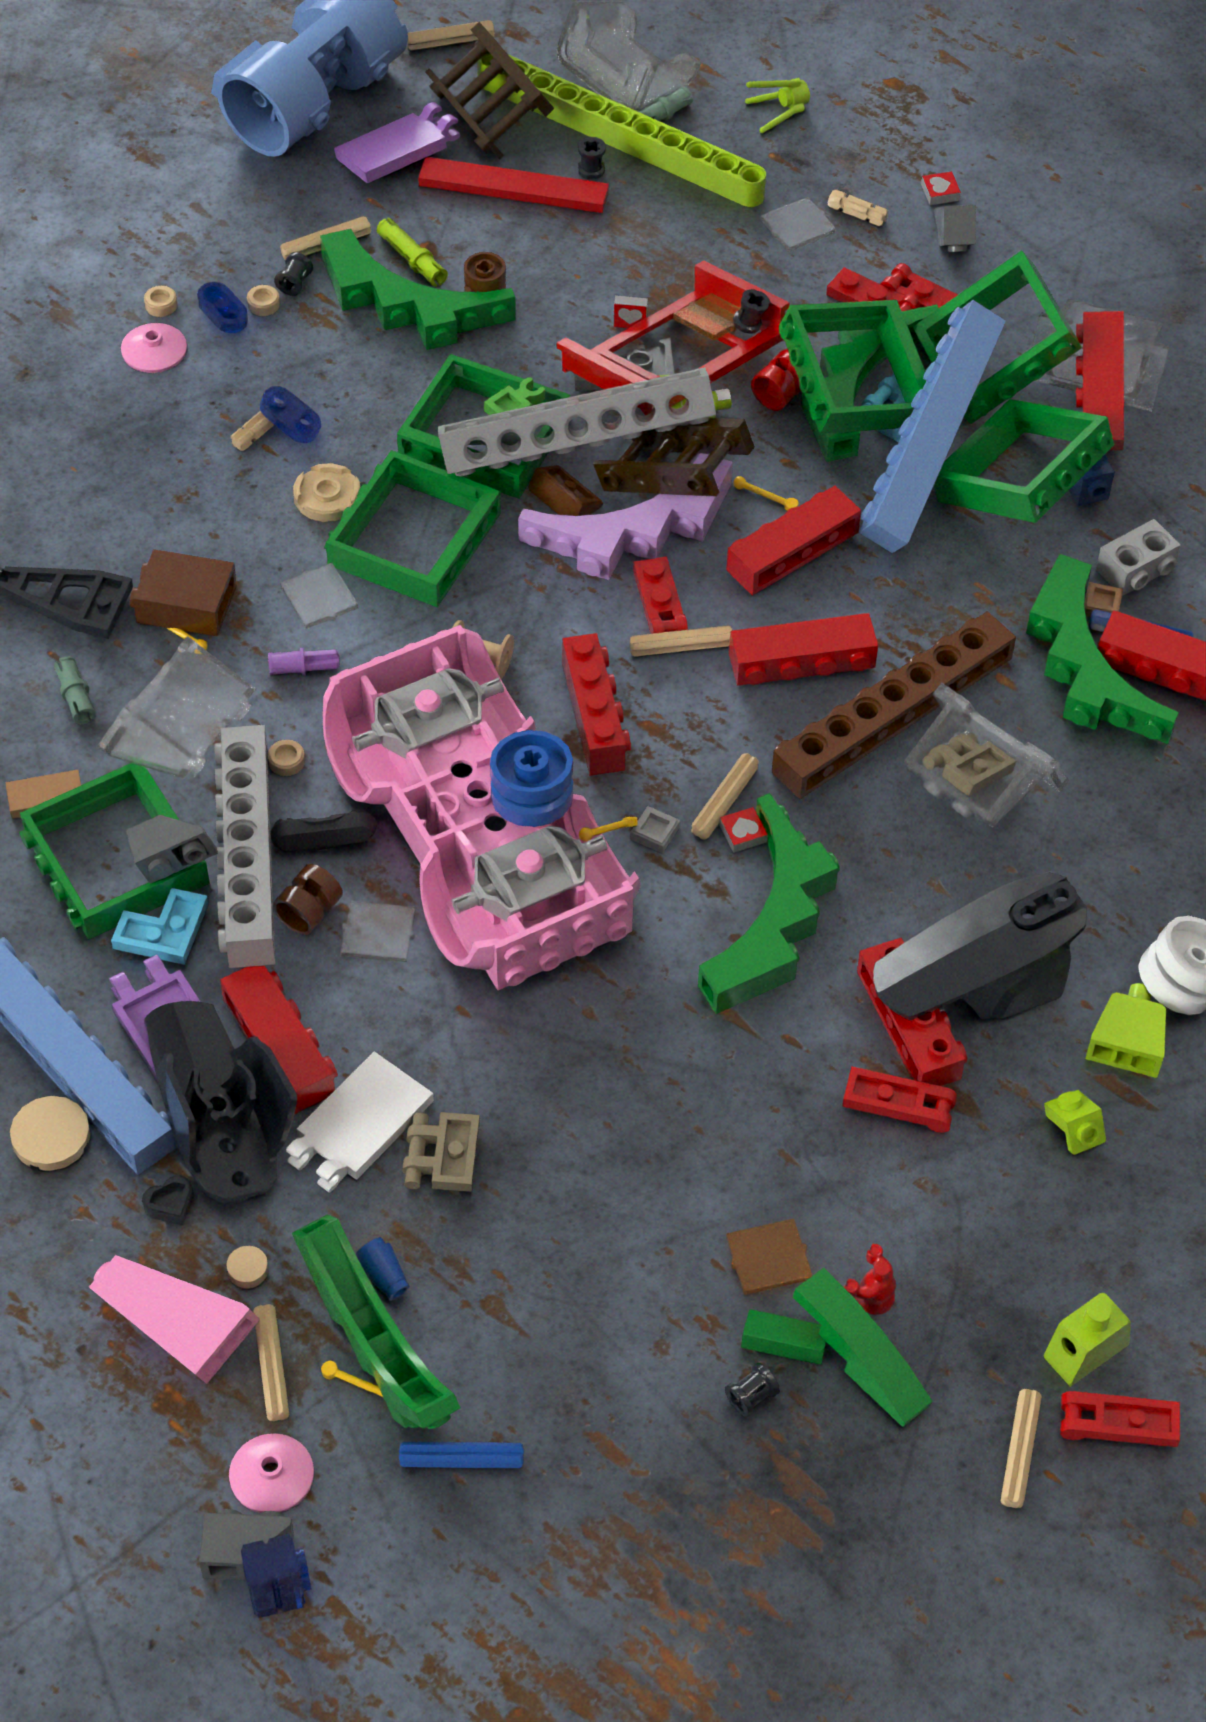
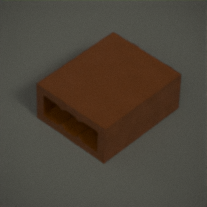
M153 549L148 563L144 562L142 565L140 583L138 587H133L130 596V606L135 609L136 623L164 628H178L183 631L218 636L237 587L234 562Z

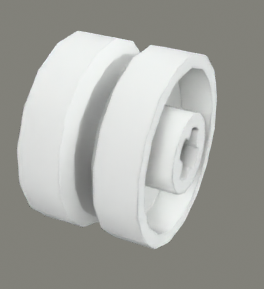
M1192 916L1176 917L1167 924L1159 934L1158 939L1143 953L1139 962L1140 977L1148 992L1160 1004L1174 1012L1193 1015L1200 1014L1206 1010V921L1204 919Z

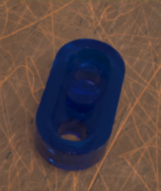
M209 282L198 289L199 308L219 330L225 333H237L246 328L248 325L247 308L225 284Z
M272 386L264 392L260 401V410L269 421L296 442L309 443L317 437L321 428V419L313 409L284 387ZM274 398L280 399L284 403H277ZM305 419L310 424L305 425L300 420Z

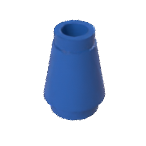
M379 1237L371 1240L356 1252V1256L367 1277L386 1294L389 1300L398 1298L409 1289L410 1286L406 1281L390 1243H385Z

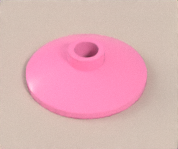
M162 323L145 324L133 329L125 336L121 344V353L124 361L131 368L145 373L167 371L178 365L187 352V343L184 335L175 327Z
M264 1434L249 1440L237 1451L229 1470V1481L235 1497L246 1508L257 1513L265 1511L282 1513L292 1509L306 1497L314 1478V1466L308 1450L296 1439L283 1434ZM268 1463H276L278 1465L277 1469L273 1472H266L263 1470V1467Z

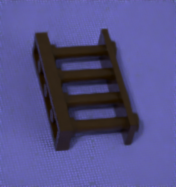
M479 21L470 29L479 39L474 43L476 45L475 48L441 79L430 68L425 73L433 81L429 87L441 100L446 97L478 135L474 140L486 154L492 151L500 160L504 155L494 143L529 110L533 112L538 108L546 117L555 108ZM491 54L494 57L489 61L491 65L455 97L449 88L483 56L487 58ZM507 72L509 76L505 79L506 83L470 115L464 106L499 73L503 75ZM522 90L524 92L520 97L522 101L485 133L479 124L510 95Z
M709 418L708 421L700 424H689V421L677 423L674 429L657 432L655 429L642 431L641 436L632 438V444L618 461L596 460L593 465L604 491L717 497L720 492L713 472L727 454L749 455L755 448L745 419ZM643 451L653 452L646 462L635 461ZM670 452L681 453L674 463L663 462ZM698 453L710 454L702 464L691 463Z

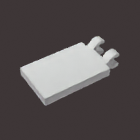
M373 1052L296 1129L298 1138L286 1149V1152L292 1155L289 1157L288 1163L300 1171L316 1153L323 1156L327 1160L316 1171V1174L321 1177L317 1184L329 1193L337 1187L347 1174L357 1180L413 1123L414 1114L423 1113L434 1101L433 1093L382 1056Z

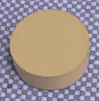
M269 285L253 287L247 294L248 309L258 316L274 314L280 307L278 291Z
M155 286L150 288L144 295L145 309L152 316L165 317L177 309L176 293L170 287Z
M281 740L274 743L268 751L270 769L281 776H291L301 771L305 764L302 746L293 740Z
M242 1246L234 1250L227 1260V1271L231 1282L245 1289L260 1285L268 1275L267 1258L263 1251L254 1246Z

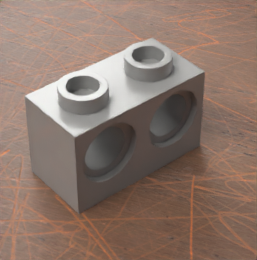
M1153 519L1102 546L1096 571L1112 587L1122 588V596L1133 590L1142 589L1149 581L1158 576H1165L1172 572L1177 565L1181 545Z

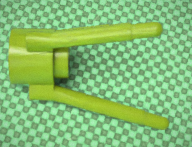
M799 77L791 80L752 81L746 83L748 88L783 87L777 92L747 98L745 100L746 104L779 98L783 107L791 108L761 127L759 132L762 134L792 115L805 111L804 105L810 101L808 85L804 80H800Z

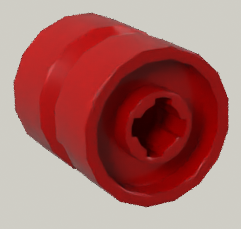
M788 349L781 350L751 380V389L754 396L763 406L770 410H782L801 391L797 372L790 363Z

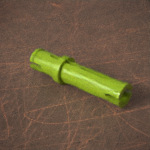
M388 217L387 221L384 218L379 222L377 233L409 262V267L415 273L422 274L434 287H437V284L441 286L447 280V270L434 260L433 254L428 249L420 247L392 218Z

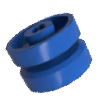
M526 730L513 733L500 740L492 750L490 758L491 799L494 809L505 820L518 826L537 827L551 824L563 817L571 807L573 799V757L569 747L559 737L545 731Z

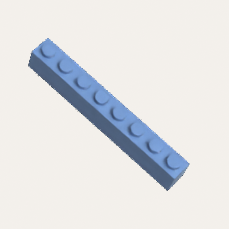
M974 300L963 308L957 307L948 320V325L951 326L948 334L941 338L936 347V352L939 354L936 360L929 365L923 376L926 383L923 389L918 391L911 403V407L914 410L900 427L898 434L901 435V439L887 456L886 463L889 464L888 468L874 485L873 490L876 492V495L861 514L863 524L859 533L891 553L907 545L1006 322Z
M2 937L0 939V1022L70 1100L79 1104L86 1113L90 1123L137 1175L141 1174L176 1149L168 1115L163 1111L158 1114L151 1106L152 1101L147 1092L139 1085L135 1088L128 1081L129 1076L124 1067L117 1060L111 1062L105 1056L106 1051L98 1038L94 1035L88 1037L84 1033L82 1023L76 1014L71 1010L67 1012L63 1010L54 990L48 985L43 988L37 981L38 976L32 966L27 961L21 963L15 957L16 953L10 942L5 937Z

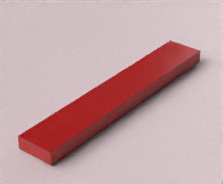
M425 157L418 177L419 186L599 213H603L609 192V183Z

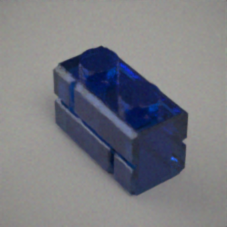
M289 1534L269 1538L266 1544L263 1540L244 1544L241 1549V1555L254 1615L262 1618L278 1614L279 1609L287 1612L303 1608L305 1603L304 1591L312 1590L304 1547L295 1549L293 1537H290Z

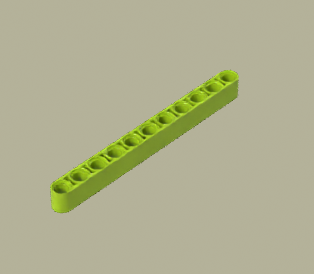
M491 54L487 58L483 56L477 62V77L491 65L489 61L494 58ZM509 55L555 108L546 116L547 118L589 137L600 138L609 146L743 206L755 207L763 203L766 185V171L763 167ZM507 72L503 75L499 73L483 89L495 93L506 83L505 79L509 74ZM522 90L518 93L514 92L507 100L518 104L522 101L520 97L524 92ZM538 108L534 110V112L543 115Z

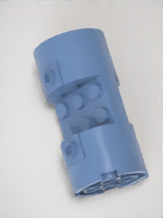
M305 0L296 7L292 23V29L298 33V37L289 44L280 41H269L261 45L255 40L214 74L211 94L218 98L221 111L235 134L253 150L266 156L275 157L285 153L302 137L309 136L316 129L318 131L321 130L330 118L328 112L331 100L328 93L335 85L347 90H357L363 86L367 87L375 79L377 81L381 80L388 71V65L405 51L408 42L406 24L400 23L394 11L398 8L393 0Z

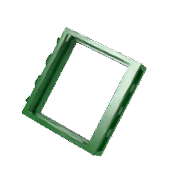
M1022 250L913 326L931 362H934L939 354L936 352V347L941 338L948 334L951 327L948 325V320L957 307L963 308L974 300L986 309L991 310L1027 284L1031 285L1056 332L977 385L964 415V418L970 424L982 416H986L995 407L1011 399L1017 392L1033 381L1040 379L1049 370L1066 361L1068 357L1082 349L1081 344L1038 269Z
M897 300L789 306L783 320L780 321L779 333L786 343L790 363L795 367L800 389L805 393L810 407L811 418L815 421L819 433L900 429L903 422L911 416L914 410L911 407V403L918 391L923 389L926 380L923 379L925 369ZM877 329L905 403L835 408L807 333Z
M450 354L397 432L398 453L447 471L439 437L426 433V431L455 387L491 398L507 386H511L516 391L520 388V383L524 379ZM533 382V389L531 391H536L540 387L545 388V399L540 404L571 397L570 394ZM544 425L537 436L546 438L552 434L553 428L549 425ZM467 447L471 452H474V453H479V452H480V451H477V450H475V449H472V448ZM549 452L542 453L541 458L533 461L521 460L519 465L509 462L508 465L496 469H490L488 465L475 468L474 473L462 477L520 499L529 485L536 468L541 466Z
M1009 399L944 461L934 483L938 502L1036 523L1114 446L1108 417ZM1024 432L1072 441L1026 487L978 477Z
M391 450L382 464H377L368 484L361 486L353 505L344 510L341 521L335 530H331L328 533L329 538L324 546L327 553V563L331 567L438 608L500 516V491L462 476H456L454 473L447 474L446 470ZM397 483L471 511L428 575L352 547Z
M141 759L20 812L24 830L20 831L19 834L25 847L35 850L37 855L34 856V859L43 876L50 875L53 880L50 882V886L59 903L65 900L69 907L66 909L71 924L75 929L81 927L88 940L116 928L123 910L146 914L165 905L171 888L193 892L210 884L207 863L203 860L151 884L149 882L87 910L45 841L44 835L137 794L151 818L163 815L179 820Z

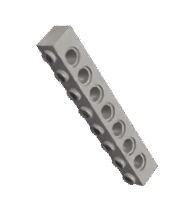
M704 367L438 426V435L447 474L455 473L456 476H465L474 473L475 468L487 465L490 469L501 468L508 465V461L522 458V461H533L541 458L542 453L555 451L556 454H564L574 451L576 449L575 446L587 443L592 447L601 446L608 443L609 438L622 436L623 439H632L641 436L642 431L650 429L663 432L674 429L677 423L689 421V424L704 423L709 420V416L716 415L709 375ZM683 395L687 398L684 406L678 409L669 406V401L672 397ZM643 402L653 405V410L646 416H640L635 413L637 406ZM606 411H618L620 413L618 420L614 423L604 422L602 416ZM581 417L587 421L585 427L578 431L571 430L568 427L569 422L573 418ZM540 425H549L553 428L552 434L546 438H540L534 433ZM508 432H514L520 437L514 445H505L502 443L501 438ZM473 440H482L486 443L485 449L479 453L471 452L467 446Z
M265 725L221 728V743H215L216 765H222V768L215 769L217 791L222 790V794H216L217 817L223 816V820L216 821L218 843H223V847H217L218 870L224 869V874H217L219 897H225V901L218 902L219 925L225 924L224 930H218L220 953H227L229 968L274 965L276 963L269 774Z

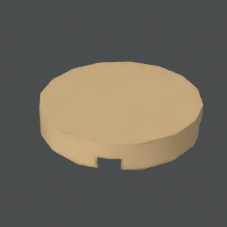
M333 463L315 465L311 467V471L305 474L303 471L297 477L293 485L295 505L300 513L310 519L321 522L340 520L344 510L347 507H351L357 499L360 481L345 466Z
M58 1096L38 1098L23 1106L13 1118L10 1129L13 1150L21 1162L28 1166L31 1164L45 1171L65 1168L77 1161L84 1153V1148L87 1142L89 1143L91 1136L87 1115L79 1104L66 1097Z

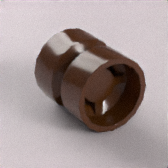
M479 252L469 256L464 263V292H487L506 289V265L504 260L492 252Z
M306 864L293 879L292 886H287L275 899L273 909L277 917L291 930L302 935H309L322 921L324 913H328L341 899L343 890L339 882L327 870L315 864Z

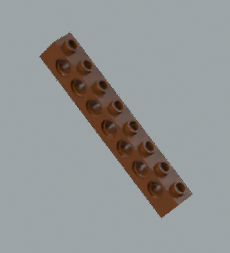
M988 611L976 619L971 618L967 620L959 630L950 636L945 635L941 637L933 647L924 653L919 652L915 654L907 664L898 670L893 669L889 671L881 681L872 687L863 688L855 698L846 704L837 705L829 715L817 723L811 722L800 734L791 740L782 741L773 752L772 773L795 796L802 799L1010 661L1013 657L1016 636Z

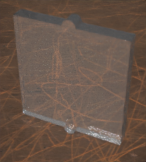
M809 197L761 215V221L772 232V238H777L788 252L832 235L836 231V228L825 217V211L819 210Z
M333 563L312 571L304 570L302 575L280 583L281 589L306 629L328 620L335 621L336 617L358 609L357 601Z
M350 901L347 921L342 924L344 936L341 956L407 962L410 940L415 938L414 931L412 930L415 907Z

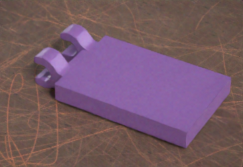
M431 102L424 107L419 116L414 113L335 147L336 159L366 183H370L447 148L446 142L455 141L460 137V133L454 128L449 130L451 125L458 123V119L451 114L444 115L441 119L438 116L433 118L435 113L442 111V107L435 102Z
M156 954L143 961L147 968L145 974L152 984L135 992L124 972L109 978L113 985L111 990L118 1000L112 1004L113 1012L158 1083L144 1024L145 1017L154 1009L168 1003L201 1001L181 970L169 974L160 957Z

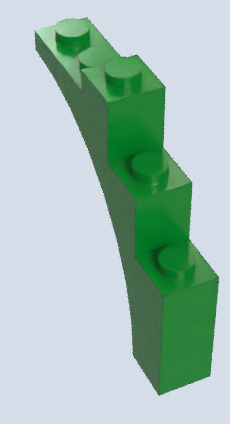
M352 229L320 235L322 260L342 311L374 304L384 330L416 324L426 350L458 343L457 333L516 320V299L512 288L487 292H458L432 288L405 279L375 261L359 244Z
M937 304L902 311L914 344L920 342L913 326L939 309ZM877 329L838 331L840 344L822 348L820 368L835 408L854 406L855 398L863 382L879 364L888 359ZM802 392L801 407L825 461L830 462L858 456L860 431L820 434L815 421L811 418L810 407L805 393Z
M1059 554L1030 611L1026 634L1036 637L1041 641L1053 643L1048 653L1044 676L1072 685L1067 695L1062 718L1095 730L1100 720H1103L1116 727L1125 728L1144 735L1149 739L1169 744L1179 712L1148 698L1130 686L1111 668L1097 649L1086 620L1084 598L1092 565Z
M770 793L757 798L756 813L768 834L767 844L773 862L774 880L770 895L761 914L742 937L724 952L699 965L698 987L715 1014L796 979L797 962H799L800 958L793 943L816 934L820 911L814 898L836 889L837 875L840 867L835 855L832 852H827L820 841L808 846L803 833L796 831L790 823L785 807L782 804L778 805Z
M327 1214L292 1232L331 1320L343 1326L362 1370L374 1376L394 1421L405 1428L410 1426V1428L421 1427L423 1429L426 1427L433 1429L447 1423L451 1419L450 1414L461 1408L455 1394L430 1372L400 1332L362 1268L339 1220Z

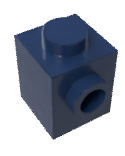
M1106 455L1069 489L1077 507L1109 499L1115 471Z

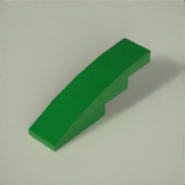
M824 1267L795 1288L792 1298L821 1324L818 1335L847 1361L844 1372L902 1427L906 1426L931 1406L932 1399L882 1329Z

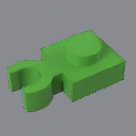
M528 377L520 383V388L516 391L511 386H507L484 401V412L492 415L540 404L545 399V388L540 387L536 391H531L533 389V379Z

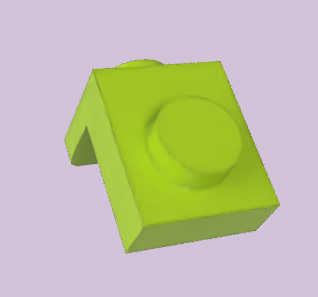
M1081 1091L1065 1092L1058 1098L1044 1103L1046 1116L1065 1132L1068 1150L1073 1155L1105 1143L1106 1135L1102 1109Z

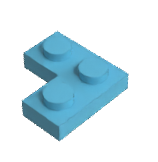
M171 888L160 918L123 910L111 939L112 948L147 957L157 954L161 960L185 965L209 905L207 895Z

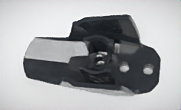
M1047 872L1008 883L946 916L875 962L873 979L877 996L891 1010L908 1020H913L959 999H964L982 1020L988 1018L1003 1019L1057 1000L1062 996L1071 963L1070 944L1086 927L1087 906L1077 894L1076 889L1067 880V877ZM1059 897L1067 898L1066 901H1054L1056 898ZM1025 914L1034 915L1029 919L1022 917Z
M179 1001L154 1009L144 1019L151 1057L176 1142L191 1175L208 1197L225 1204L230 1201L235 1203L244 1202L252 1196L264 1195L277 1178V1153L286 1143L297 1104V1094L269 1046L261 1042L257 1036L248 1038L241 1046L234 1049L213 1004L199 1001ZM221 1149H228L231 1153L223 1152ZM237 1175L236 1180L237 1182L241 1183L243 1187L236 1186L232 1182L234 1178L233 1176Z

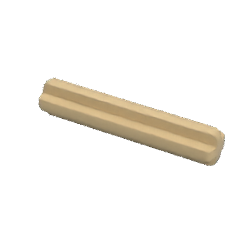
M480 21L494 37L495 30L492 21ZM478 22L409 32L408 50L415 51L477 41L479 39L470 29Z
M362 216L282 243L280 246L281 254L285 260L292 252L308 256L321 251L320 235L352 229L356 238H360L371 233V226L368 219Z
M727 625L635 635L630 637V652L632 656L637 657L728 647L732 628Z
M748 753L740 756L692 823L691 832L695 836L704 840L709 838L719 824L720 817L727 813L757 771L759 761L756 757Z
M271 1304L260 1305L254 1308L253 1313L260 1319L255 1325L266 1413L268 1420L274 1422L287 1419L289 1417V1407L276 1310Z
M1022 1389L1018 1396L1000 1500L1007 1507L1021 1508L1025 1500L1042 1398L1041 1394L1035 1390Z

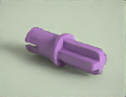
M301 647L300 651L268 652L270 675L302 673V676H306V671L338 669L340 666L339 653L335 649L304 651V647Z

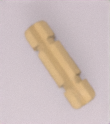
M837 189L833 190L828 198V206L838 211L843 209V213L863 221L870 219L869 223L879 227L883 226L886 222L888 215L886 208L878 205L874 208L872 207L873 203L852 195L846 197L845 192Z
M276 400L271 401L264 407L265 411L260 410L242 426L244 429L239 428L231 435L232 445L240 451H245L253 444L252 441L259 439L274 426L272 422L277 423L285 416L284 406Z

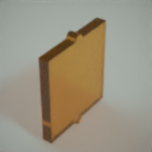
M710 293L696 302H689L688 306L673 313V319L712 340H716L729 332L736 331L733 317L740 308Z
M794 1218L726 1233L733 1258L731 1268L737 1271L744 1295L804 1282L812 1276L805 1254L807 1252V1245L801 1242Z

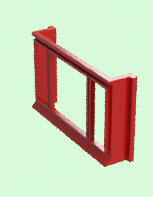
M703 260L695 265V291L591 350L568 338L558 341L556 343L557 349L562 351V371L565 373L571 371L604 390L659 378V376L613 352L675 318L732 347V349L698 368L705 367L711 384L784 340L780 336L779 325L785 316V311L790 306V302ZM749 289L765 293L770 300L768 310L761 317V332L746 341L686 312L699 303L705 302L734 317L736 311L741 308L743 292ZM683 395L672 397L669 401V406L672 407L686 397ZM643 402L637 406L645 416L653 410V405L648 402Z

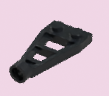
M0 567V595L74 631L109 639L133 588L132 578L100 570ZM30 581L52 583L45 598H39L25 592ZM85 587L89 589L81 609H70L57 601L63 588Z

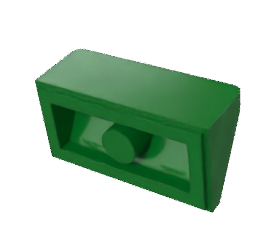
M749 1309L743 1330L741 1348L822 1365L826 1341L818 1335L821 1324Z

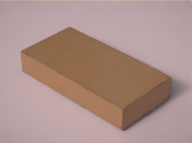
M72 770L5 782L11 818L21 817L20 812L81 786L79 771Z

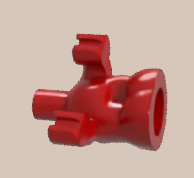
M872 1244L870 1250L867 1251L866 1258L867 1262L872 1264L874 1268L864 1275L860 1285L856 1280L848 1279L843 1287L867 1313L878 1315L888 1312L894 1305L896 1280L893 1276L891 1263L883 1256L882 1247L878 1244Z

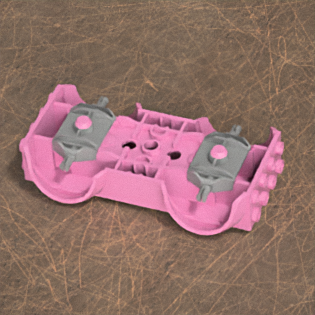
M458 625L329 677L330 684L323 698V732L332 769L341 787L353 800L368 804L385 805L420 862V893L424 915L429 930L446 959L456 966L485 970L496 989L501 990L507 986L519 985L526 978L541 971L553 970L560 963L575 956L587 955L594 948L609 941H618L632 932L633 900L641 887L639 877L635 871L630 877L627 875L603 834L595 835L587 842L579 838L578 834L581 828L588 827L593 829L599 827L584 796L573 794L571 807L563 817L551 824L528 827L518 826L505 820L506 826L500 831H491L485 827L484 823L489 817L497 816L503 818L494 809L491 799L490 758L492 750L500 740L516 732L535 730L536 727L533 718L530 716L526 720L511 698L478 633ZM458 763L470 765L473 771L469 776L459 778L452 774L451 769ZM476 789L488 793L485 797L479 799L469 795L471 791Z

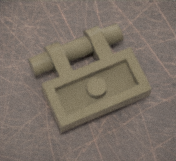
M974 733L967 735L959 734L952 738L948 745H938L930 750L929 755L923 758V764L929 770L935 767H944L941 776L953 784L956 789L968 796L1012 773L1017 762L990 741L980 746L978 738Z
M440 1112L439 1126L428 1125L429 1116L427 1114L415 1113L413 1123L408 1127L406 1138L410 1146L408 1156L404 1158L402 1168L403 1173L406 1175L405 1187L409 1189L420 1188L421 1177L428 1174L432 1175V1189L472 1192L480 1115ZM429 1143L436 1144L435 1157L424 1156L425 1146Z

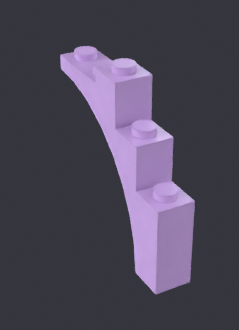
M700 453L693 464H702L709 455ZM723 459L713 472L720 492L717 497L658 494L652 499L627 509L584 516L553 515L523 508L518 518L519 541L530 546L559 553L563 556L576 558L578 571L609 580L624 551L639 557L658 558L670 532L703 542L731 486L732 461Z

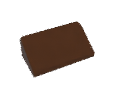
M559 465L536 468L528 485L529 491L558 515H591L603 505L600 498Z

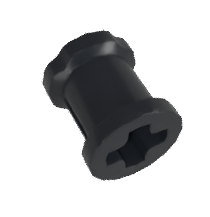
M586 137L578 143V152L581 155L578 169L579 175L583 178L598 179L605 174L603 155L606 151V145L602 139Z
M292 252L286 258V266L274 278L276 287L281 292L290 296L300 293L302 281L313 271L311 260L298 252Z
M755 289L743 292L741 308L736 311L733 317V324L739 331L753 334L760 330L762 314L768 310L770 303L768 296Z
M759 1362L753 1365L752 1372L738 1383H729L725 1386V1394L729 1402L744 1417L750 1416L753 1413V1407L768 1396L774 1397L780 1393L779 1384L774 1375Z

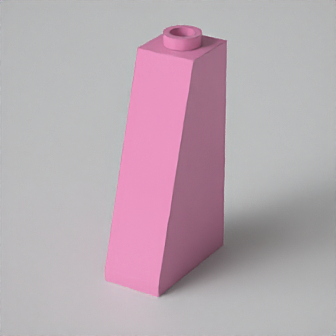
M117 1255L97 1270L94 1281L89 1286L98 1296L206 1384H208L260 1320L243 1303Z

